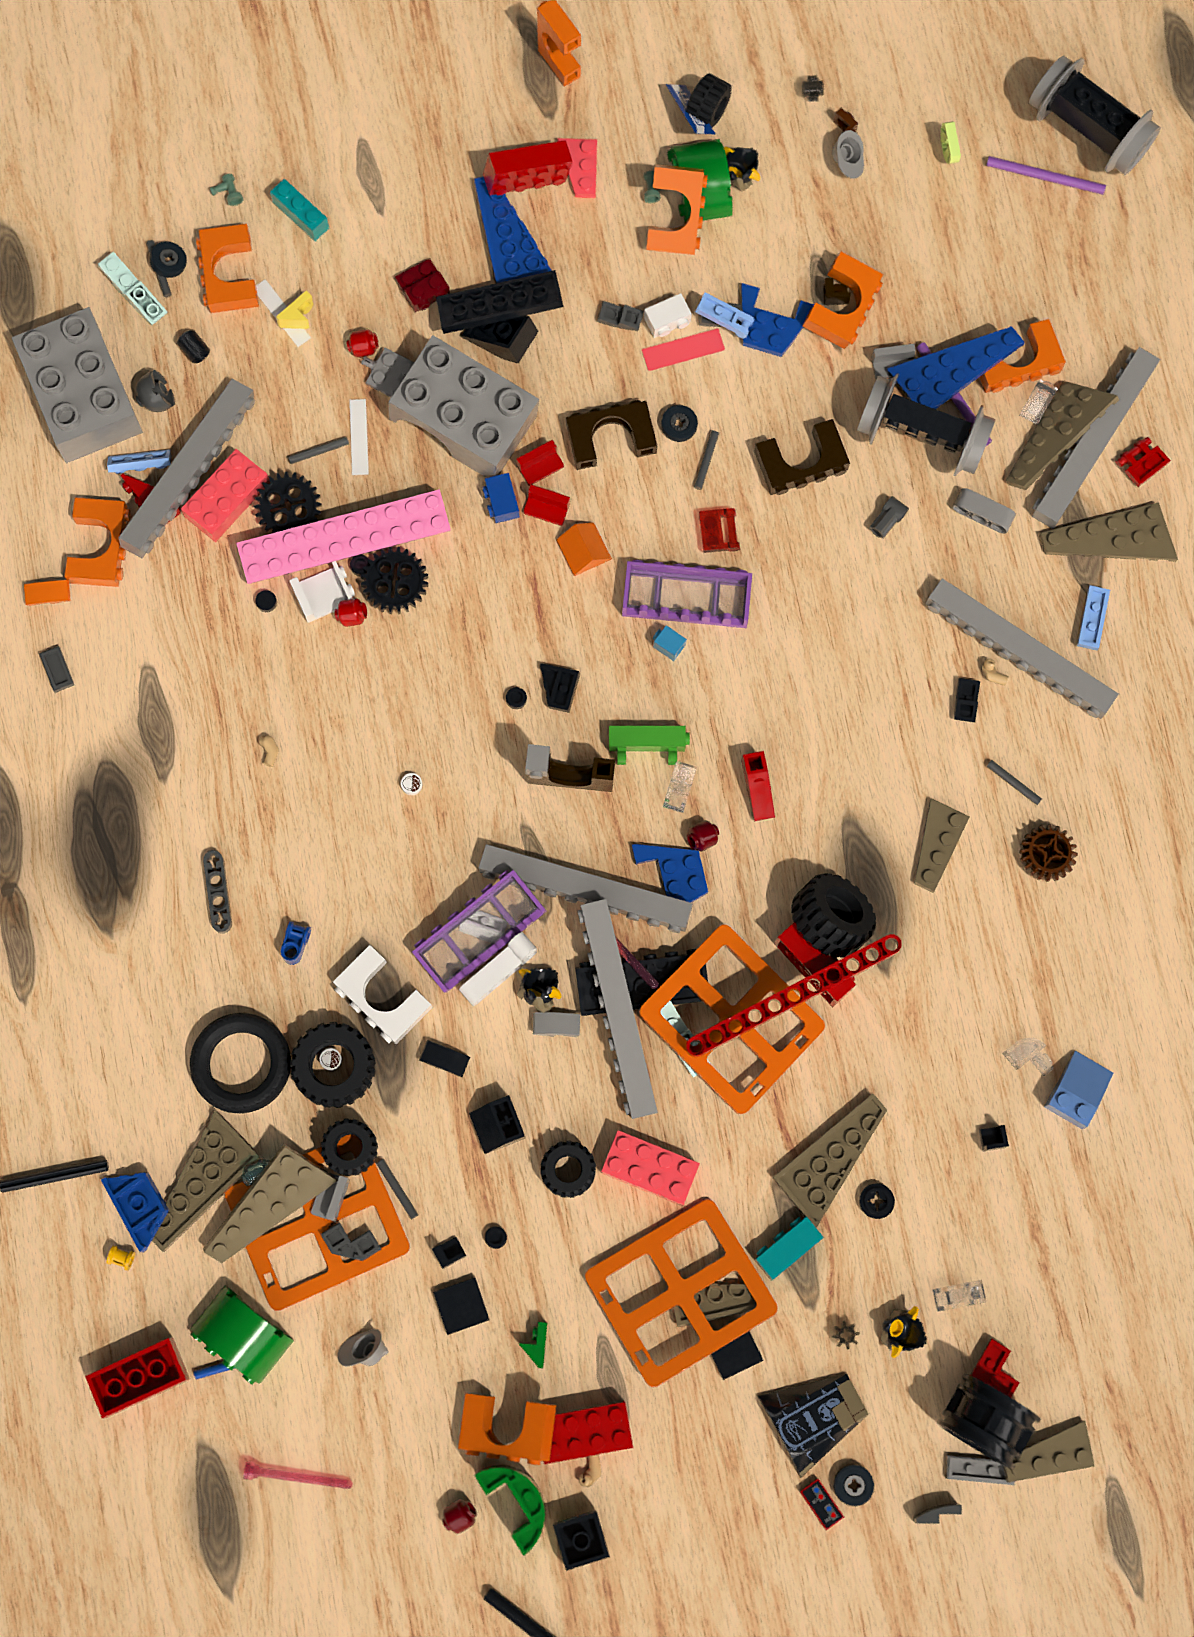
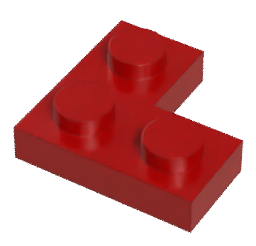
M990 1339L970 1376L992 1386L1010 1398L1020 1383L1001 1371L1011 1350Z

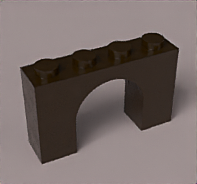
M635 400L627 405L615 404L608 409L601 410L597 408L589 411V413H573L566 417V427L576 470L597 466V457L592 438L594 433L606 424H618L629 431L637 458L657 454V442L647 401Z
M833 419L813 426L812 435L819 450L820 459L814 466L807 469H797L788 465L781 455L775 438L755 444L754 453L770 495H782L788 492L789 489L795 487L796 489H801L810 482L815 481L819 483L826 480L829 476H841L847 472L850 461Z
M550 753L547 777L543 776L542 779H534L527 775L528 784L612 792L615 759L594 757L593 764L573 766L553 761Z

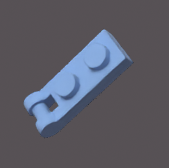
M706 292L703 294L695 311L703 317L731 330L740 338L747 337L749 333L748 328L754 322L752 316ZM739 320L742 324L740 325L736 321Z

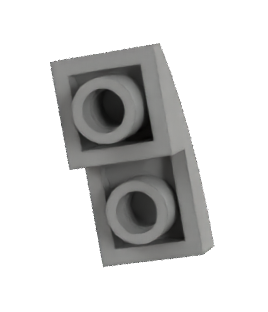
M533 1013V1035L580 1036V1014Z

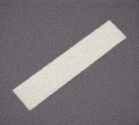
M265 279L256 285L257 294L276 318L287 306ZM283 328L297 347L311 339L305 329Z
M366 399L350 400L352 475H368Z

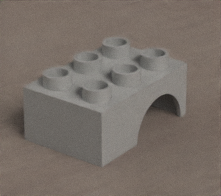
M90 307L11 337L55 445L66 463L143 433Z
M432 335L389 400V419L395 423L398 420H405L420 426L438 438L449 449L454 459L484 477L489 478L501 473L537 417L539 399Z

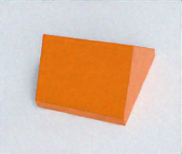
M594 523L575 524L556 539L574 576L612 560Z

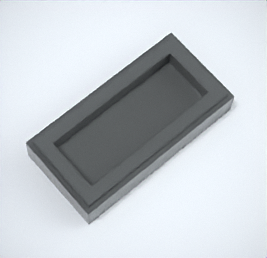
M59 646L39 654L55 693L75 685Z

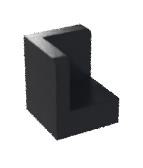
M1005 1125L979 1130L983 1152L1009 1147Z
M456 1237L432 1248L442 1269L467 1257Z

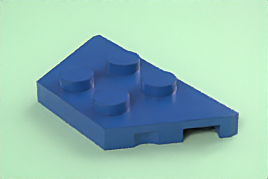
M144 1172L114 1178H103L101 1181L139 1252H145L169 1211L150 1174Z

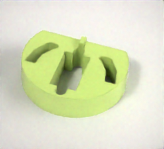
M954 121L942 123L941 146L947 164L958 163L961 157Z

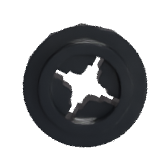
M875 1183L864 1188L861 1192L859 1203L861 1210L868 1217L882 1219L892 1212L895 1198L887 1186ZM876 1192L879 1199L886 1200V1202L879 1204L878 1211H876L875 1204L868 1202L875 1198Z

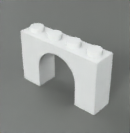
M369 945L333 981L336 986L334 990L342 998L348 997L352 1001L349 1005L357 1013L362 1011L367 1016L364 1020L373 1029L377 1026L382 1031L380 1035L388 1043L393 1041L397 1044L433 1007L415 990L398 1008L392 1011L382 1012L373 1009L366 1001V986L371 978L386 964V960Z

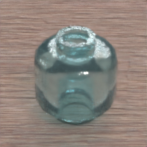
M261 1157L246 1164L244 1174L242 1175L244 1184L247 1187H251L271 1160Z

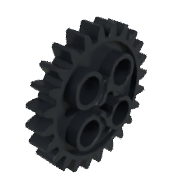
M285 472L284 478H281L280 474L277 473V480L269 477V485L265 482L262 483L265 489L257 490L261 497H255V500L260 502V504L255 505L254 508L260 510L255 515L257 518H263L259 522L260 525L267 524L265 527L266 532L272 529V533L312 522H318L315 515L322 514L317 510L318 507L322 506V503L316 502V500L320 499L321 496L319 494L314 495L317 488H310L311 480L304 483L305 477L303 475L297 479L295 472L292 478ZM298 488L301 493L299 497L292 498L289 496L290 490ZM273 494H277L281 497V500L277 504H271L269 501L270 497ZM303 499L306 500L305 503L292 505L290 511H287L286 508H282L280 510H277L276 512H270L271 509L284 507L285 502L289 501L290 504H294ZM305 508L307 515L303 518L297 517V509ZM279 514L287 516V521L284 524L276 522V517Z
M389 547L388 553L381 549V556L374 553V561L367 559V563L370 566H363V570L367 574H361V579L365 580L361 582V587L366 588L363 594L369 595L367 598L368 603L374 601V608L381 605V612L389 608L390 614L393 613L394 609L400 614L401 608H404L406 612H409V605L416 608L415 600L422 602L420 594H427L426 590L422 587L429 586L428 582L424 581L428 579V574L423 573L426 571V566H420L422 559L415 561L416 553L409 556L408 549L401 553L400 547H397L396 552H393L392 548ZM398 563V580L395 584V596L391 598L394 567ZM383 566L391 567L388 573L380 571ZM405 568L412 570L409 575H403L401 571ZM380 586H387L389 588L385 593L377 591ZM402 588L409 590V593L404 596L398 592Z

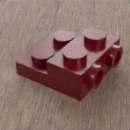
M430 258L395 276V281L414 312L426 310L430 304L437 301L436 297L450 294L447 282Z

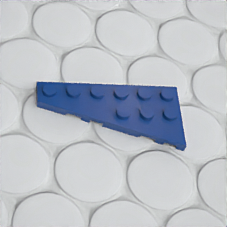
M484 177L475 178L474 183L495 282L500 283L552 271L523 221L518 217L515 208L507 199L506 194L489 195Z
M1011 326L888 368L887 371L892 377L897 373L899 374L896 383L910 400L937 409L1023 346L1024 340Z

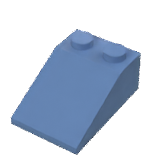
M1074 1051L1044 1108L1080 1129L1087 1128L1100 1105L1113 1072Z

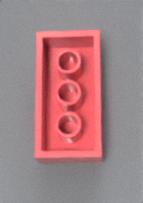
M235 449L186 502L181 511L188 521L216 543L255 500V497L260 495L257 490L265 489L262 483L270 484L268 474L239 450Z
M618 1130L601 1174L683 1206L700 1163Z

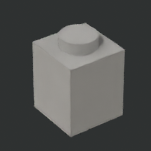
M528 744L525 772L530 778L542 779L543 776L547 777L550 746Z

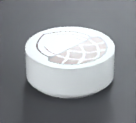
M408 773L401 780L402 790L408 795H416L422 789V780L415 773Z
M328 1048L320 1055V1064L328 1071L338 1069L342 1063L341 1054L336 1049Z

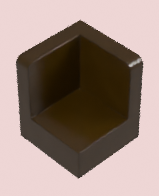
M833 277L825 278L823 284L824 305L849 304L851 294L848 292V287L844 284H834Z

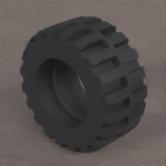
M825 873L816 875L793 898L791 907L793 922L797 924L798 932L803 934V938L806 942L809 941L813 948L821 950V953L825 955L830 954L831 957L844 958L856 952L874 934L876 915L873 913V906L867 901L866 895L862 894L857 886L852 885L851 881L842 879L837 874Z
M330 1022V1024L326 1025L324 1023L318 1024V1027L307 1030V1034L297 1040L296 1048L293 1047V1057L290 1060L292 1079L298 1090L317 1105L319 1104L326 1108H341L346 1104L351 1105L359 1097L361 1099L365 1095L364 1092L367 1088H370L372 1085L371 1081L375 1077L376 1072L373 1050L366 1038L357 1029H353L347 1024H337V1022ZM329 1045H339L346 1048L351 1053L354 1062L350 1077L345 1082L334 1086L323 1084L316 1078L313 1072V1060L316 1054Z

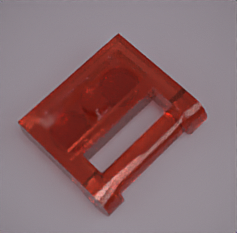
M736 509L699 511L703 553L734 552L740 550V542H737L735 525ZM721 518L727 519L729 542L723 541Z

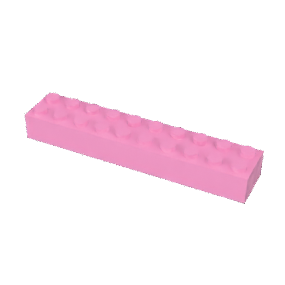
M439 489L241 541L236 544L247 584H252L332 563L333 561L451 531Z

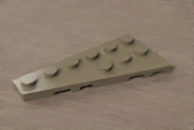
M1063 381L1006 479L1007 484L1027 490L1043 474V470L1051 462L1055 463L1059 459L1058 456L1065 449L1068 450L1090 429V425L1098 417L1101 418L1106 413L1105 410L1112 404L1115 405L1119 401L1118 395Z
M1159 502L1042 532L1039 535L1045 555L1103 556V558L1133 560L1140 558L1150 559L1151 561L1169 560L1170 562L1178 560Z
M871 1094L773 1177L805 1217H808L816 1228L887 1112V1109L874 1094Z
M214 1111L211 1121L202 1133L196 1149L193 1150L178 1178L175 1188L168 1197L166 1206L169 1211L152 1240L162 1252H165L261 1158L217 1111Z
M283 1144L203 1248L204 1253L220 1263L225 1262L337 1182V1178Z

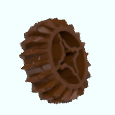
M1048 824L1045 830L1044 826L1040 825L1038 831L1033 828L1030 831L1031 834L1027 833L1024 836L1026 841L1021 842L1020 845L1024 848L1019 850V854L1025 856L1020 859V862H1027L1023 868L1025 870L1028 868L1032 869L1029 874L1030 876L1037 873V880H1041L1044 876L1046 882H1049L1051 877L1054 881H1057L1059 876L1064 878L1066 877V872L1070 873L1073 870L1071 866L1076 864L1073 858L1077 857L1078 853L1072 850L1077 845L1070 844L1073 840L1072 836L1069 838L1065 837L1067 830L1060 833L1059 826L1052 830L1051 824ZM1040 838H1050L1046 845L1034 844ZM1057 842L1062 846L1064 855L1063 852L1057 849ZM1050 847L1051 856L1047 859L1046 850ZM1032 851L1040 858V865L1034 859ZM1052 861L1063 863L1062 866L1055 869L1047 868V865Z

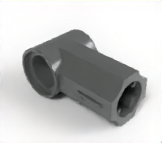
M892 496L869 529L875 536L884 539L893 526L903 519L909 508Z

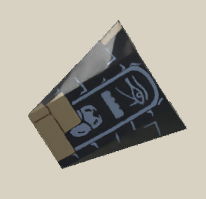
M847 1374L758 1396L791 1456L790 1459L800 1478L869 1415Z

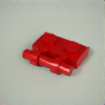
M1149 437L1138 440L1132 449L1124 451L1120 458L1115 461L1118 467H1122L1124 464L1130 466L1126 469L1125 473L1137 487H1140L1171 461L1158 446L1152 450L1148 447L1152 443ZM1138 453H1142L1143 457L1137 461L1134 457Z

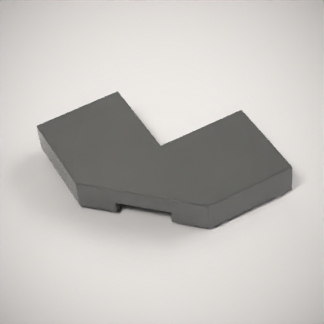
M338 1223L321 1234L330 1252L335 1255L364 1261L382 1250L371 1230L351 1241L341 1223Z

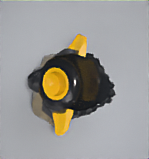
M724 147L731 183L739 190L744 191L753 184L752 179L760 181V174L757 172L759 164L757 150L743 147H735L732 150L729 147Z
M522 968L518 971L522 976L517 996L521 1000L524 998L528 1004L535 1006L537 1010L544 1013L549 1011L554 1005L553 998L561 999V992L557 989L559 981L556 970H552V968H532L529 971Z
M914 1306L910 1311L894 1309L890 1318L884 1320L880 1340L889 1350H892V1358L897 1357L901 1351L923 1348L924 1344H926L927 1337L925 1336L924 1327L917 1318L919 1311L917 1306Z

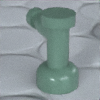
M647 171L644 173V180L647 182L644 200L647 203H656L660 200V193L653 188L654 171Z
M233 174L224 175L222 177L223 183L210 187L212 195L228 190L227 202L230 206L239 205L244 200L242 194L236 191Z

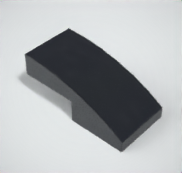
M958 679L954 720L975 723L980 681Z
M427 1040L419 1061L458 1077H463L470 1057Z

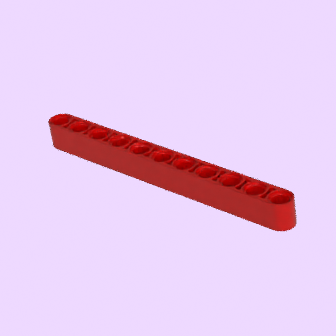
M895 934L886 935L698 1033L686 1043L688 1054L696 1058L701 1057L891 958L900 951L902 947L901 939ZM887 940L895 941L897 949L893 951L888 950L885 942ZM874 950L878 955L877 959L874 961L868 960L866 952ZM849 960L856 961L858 969L855 971L848 970L846 962ZM835 970L839 975V979L830 981L827 978V972ZM815 980L819 983V989L817 991H810L807 983ZM792 990L797 991L800 994V999L795 1002L790 1001L787 996L788 992ZM770 1001L779 1002L780 1010L777 1012L770 1011L768 1008ZM751 1011H758L761 1014V1019L758 1022H752L749 1019L748 1015ZM732 1021L740 1022L742 1028L739 1032H732L729 1029V1024ZM713 1031L720 1032L722 1034L721 1041L717 1043L712 1042L709 1038L710 1033ZM694 1041H699L703 1046L702 1050L698 1053L690 1050V1044Z

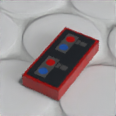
M818 1478L799 1491L826 1531L845 1518Z

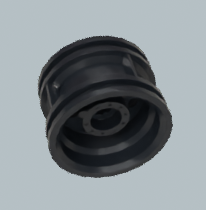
M964 1374L962 1377L965 1381L964 1385L958 1384L955 1393L942 1413L945 1416L944 1421L938 1420L937 1425L973 1449L1014 1470L1015 1464L1012 1463L1014 1458L1020 1459L1025 1446L1035 1431V1428L1032 1426L1033 1423H1039L1041 1418L999 1390L975 1377Z

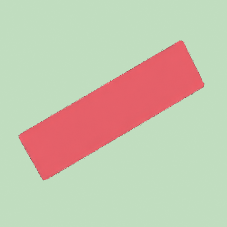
M714 329L642 349L648 371L724 351L725 347L719 329Z

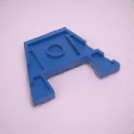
M742 283V312L754 318L752 326L748 328L749 333L747 337L743 338V346L782 357L804 328L802 325L814 304L801 300L795 319L756 308L755 304L760 288Z
M640 844L632 845L636 865L658 861L666 896L692 903L708 894L699 851Z

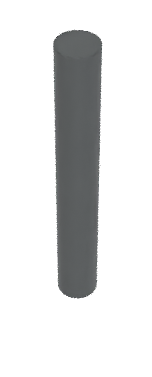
M154 240L146 242L150 254L153 247L156 246ZM157 274L164 297H170L172 293L167 278Z
M711 431L694 486L697 490H702L719 436L717 431Z
M346 436L288 456L290 464H294L349 445Z
M993 760L987 765L989 769L1036 805L1042 800L1040 796Z
M382 1159L376 1163L410 1219L412 1220L417 1217V1211L385 1160Z

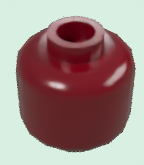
M703 820L689 828L686 836L687 842L692 849L700 852L705 851L717 844L719 829L715 824Z
M458 1499L445 1507L442 1523L448 1531L451 1530L456 1534H460L475 1524L476 1509L469 1500Z

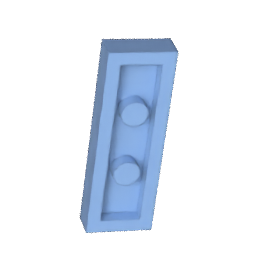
M168 449L109 456L107 462L108 473L120 474L127 470L143 471L153 467L157 469L165 468L171 465V451Z
M1091 585L1088 587L1077 642L1078 647L1096 651L1099 649L1109 600V589Z

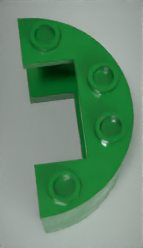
M720 139L672 146L670 150H667L668 161L672 162V166L704 169V175H708L707 186L702 188L701 196H705L704 209L700 208L699 216L703 217V221L730 217L733 212L732 196H730L731 181L723 144L722 142L719 143ZM682 194V202L678 205L680 217H684V222H686L691 214V205L687 197Z
M226 1285L191 1327L192 1332L190 1334L198 1342L201 1343L203 1341L206 1344L204 1349L214 1357L218 1354L224 1359L221 1362L231 1371L234 1368L243 1374L242 1377L252 1385L254 1382L261 1384L294 1341L281 1329L273 1326L242 1301V1298Z
M497 1465L478 1471L474 1476L486 1495L506 1483L529 1519L528 1522L513 1531L511 1535L522 1555H526L539 1540L545 1522V1502L538 1485L529 1475L511 1466Z

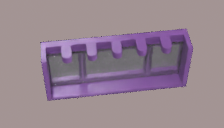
M642 560L627 561L622 616L747 628L752 573H748L745 570L727 571L724 568L706 569L704 566H695L693 568L686 567L683 564L665 565L662 562L644 563Z
M515 870L503 872L498 877L499 882L494 886L491 883L481 891L483 894L478 899L475 897L471 898L464 904L466 908L462 912H454L447 918L449 920L444 926L438 925L431 931V937L427 940L422 938L414 945L416 949L412 953L444 993L450 991L508 944L517 934L524 931L547 912Z

